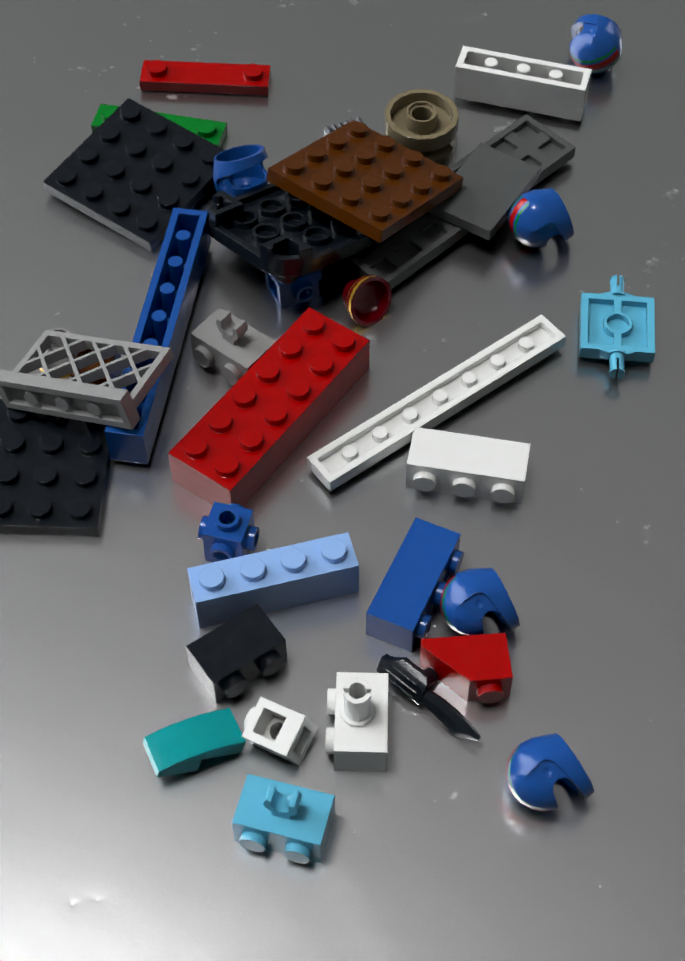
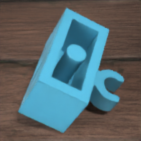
M247 774L232 820L234 841L239 842L242 847L254 852H263L265 849L283 853L287 859L297 863H308L309 860L321 863L335 816V795Z

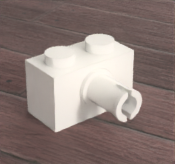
M337 672L336 688H328L327 714H335V727H326L325 754H334V770L387 772L389 673Z

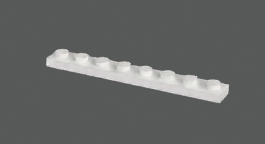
M542 314L314 452L307 457V467L329 491L334 490L411 442L414 427L432 429L564 347L566 336Z

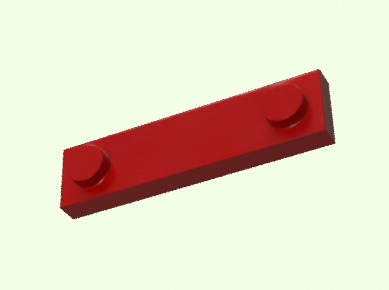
M144 60L139 80L140 90L267 96L271 78V65Z

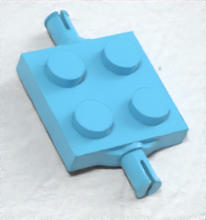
M613 275L609 279L610 292L601 294L581 293L579 357L610 360L609 376L615 379L617 371V379H621L625 376V361L650 363L654 361L655 302L652 297H639L625 293V278L619 275L617 285V275Z

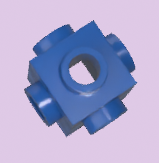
M214 502L209 516L202 517L198 530V538L203 540L205 560L217 562L250 554V551H255L260 529L254 526L253 510L235 503L224 504Z

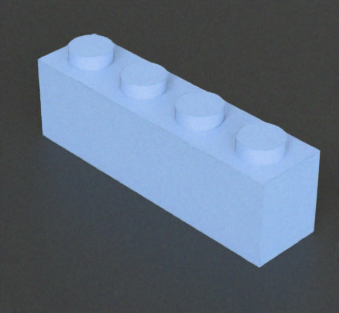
M348 532L187 568L190 591L199 628L228 622L257 604L265 613L359 592V564Z

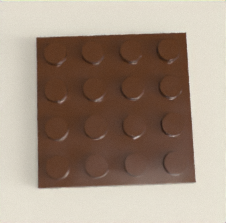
M352 120L269 167L266 181L381 243L461 190L464 177L451 171L449 167L437 164L424 157L420 152L410 150L395 142L393 138L368 128L366 124Z

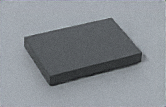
M480 143L456 172L464 177L461 190L429 210V214L490 240L509 216L510 209L521 194L528 192L540 177L541 168Z

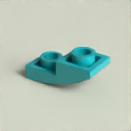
M227 708L200 714L166 726L144 737L142 743L156 776L163 777L197 771L202 759L241 753L246 741L241 737L242 732L231 709Z

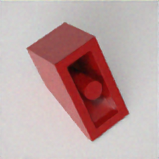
M506 633L421 639L420 667L422 669L433 668L438 675V680L466 701L479 700L482 703H495L504 698H510L513 674Z

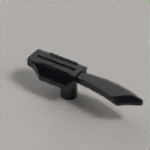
M388 654L381 657L376 671L378 673H389V683L416 704L424 705L443 723L451 734L458 738H467L475 741L481 739L477 730L455 707L429 689L438 680V675L433 668L428 667L422 670L407 657H393Z

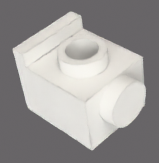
M260 697L257 705L252 707L246 715L244 732L241 737L256 747L300 766L318 726L305 715ZM279 728H281V730H280V732H279L277 738L275 739V733H276V731H277Z

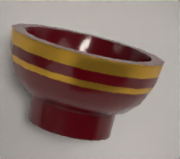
M375 275L363 276L350 281L345 286L342 294L348 315L354 322L365 327L375 325L383 319L388 312L392 298L390 284L384 278Z

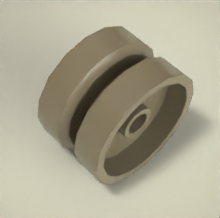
M415 89L400 93L389 101L385 109L384 135L393 138L395 142L410 150L420 152L424 157L437 164L448 166L453 162L457 150L456 133L459 122L457 106L449 97L437 91Z

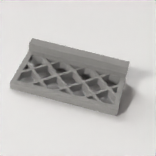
M45 330L13 371L0 370V395L7 408L133 430L140 420L136 408L168 366L174 355L169 347ZM51 344L64 345L63 347L45 353ZM86 349L95 350L78 358H73L74 354ZM117 354L126 355L106 364L104 362V359ZM68 357L70 360L51 369L48 368L49 364ZM148 359H155L151 364H148L138 369L136 368V364L140 362H143ZM97 362L101 364V366L82 374L78 371ZM42 367L44 369L43 372L36 375L28 374ZM132 367L133 371L111 379V374ZM72 372L75 374L74 377L67 380L58 379ZM103 377L107 379L106 382L99 385L89 384ZM138 382L131 393L126 389H121Z

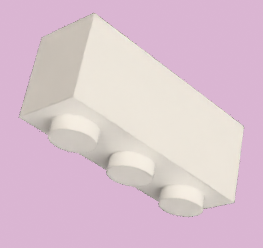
M414 427L406 467V487L416 488L425 492L451 493L465 498L490 499L499 503L522 504L531 444Z

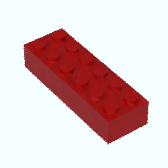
M309 307L168 452L172 481L211 505L214 502L224 504L235 503L244 507L369 370L370 340Z

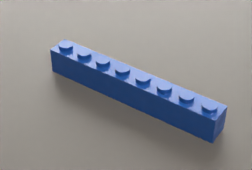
M173 208L132 342L169 347L174 357L136 408L140 420L134 429L106 425L104 432L111 460L148 464L211 244L208 211ZM148 359L143 362H140L136 364V368L138 369L148 364H151L155 359ZM132 367L124 369L122 375L133 371ZM138 382L121 389H126L131 393Z

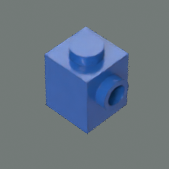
M321 270L297 276L295 282L288 284L278 282L275 275L265 272L266 287L280 310L319 296V280L322 279Z

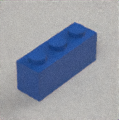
M415 517L366 612L367 635L412 652L418 638H426L433 621V616H430L434 605L441 607V595L447 584L448 576L450 573L457 574L463 561L464 552L459 550L460 533Z

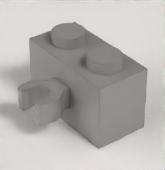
M221 307L217 308L190 333L192 354L195 360L201 366L210 367L221 374L232 385L276 342L247 324L245 320H240L232 315L230 311H226Z

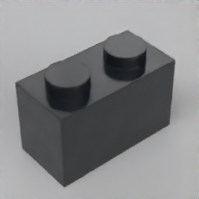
M258 604L186 646L189 667L216 704L227 697L233 698L238 696L247 688L248 684L261 676H270L276 673L283 666L284 662L287 661L285 638Z

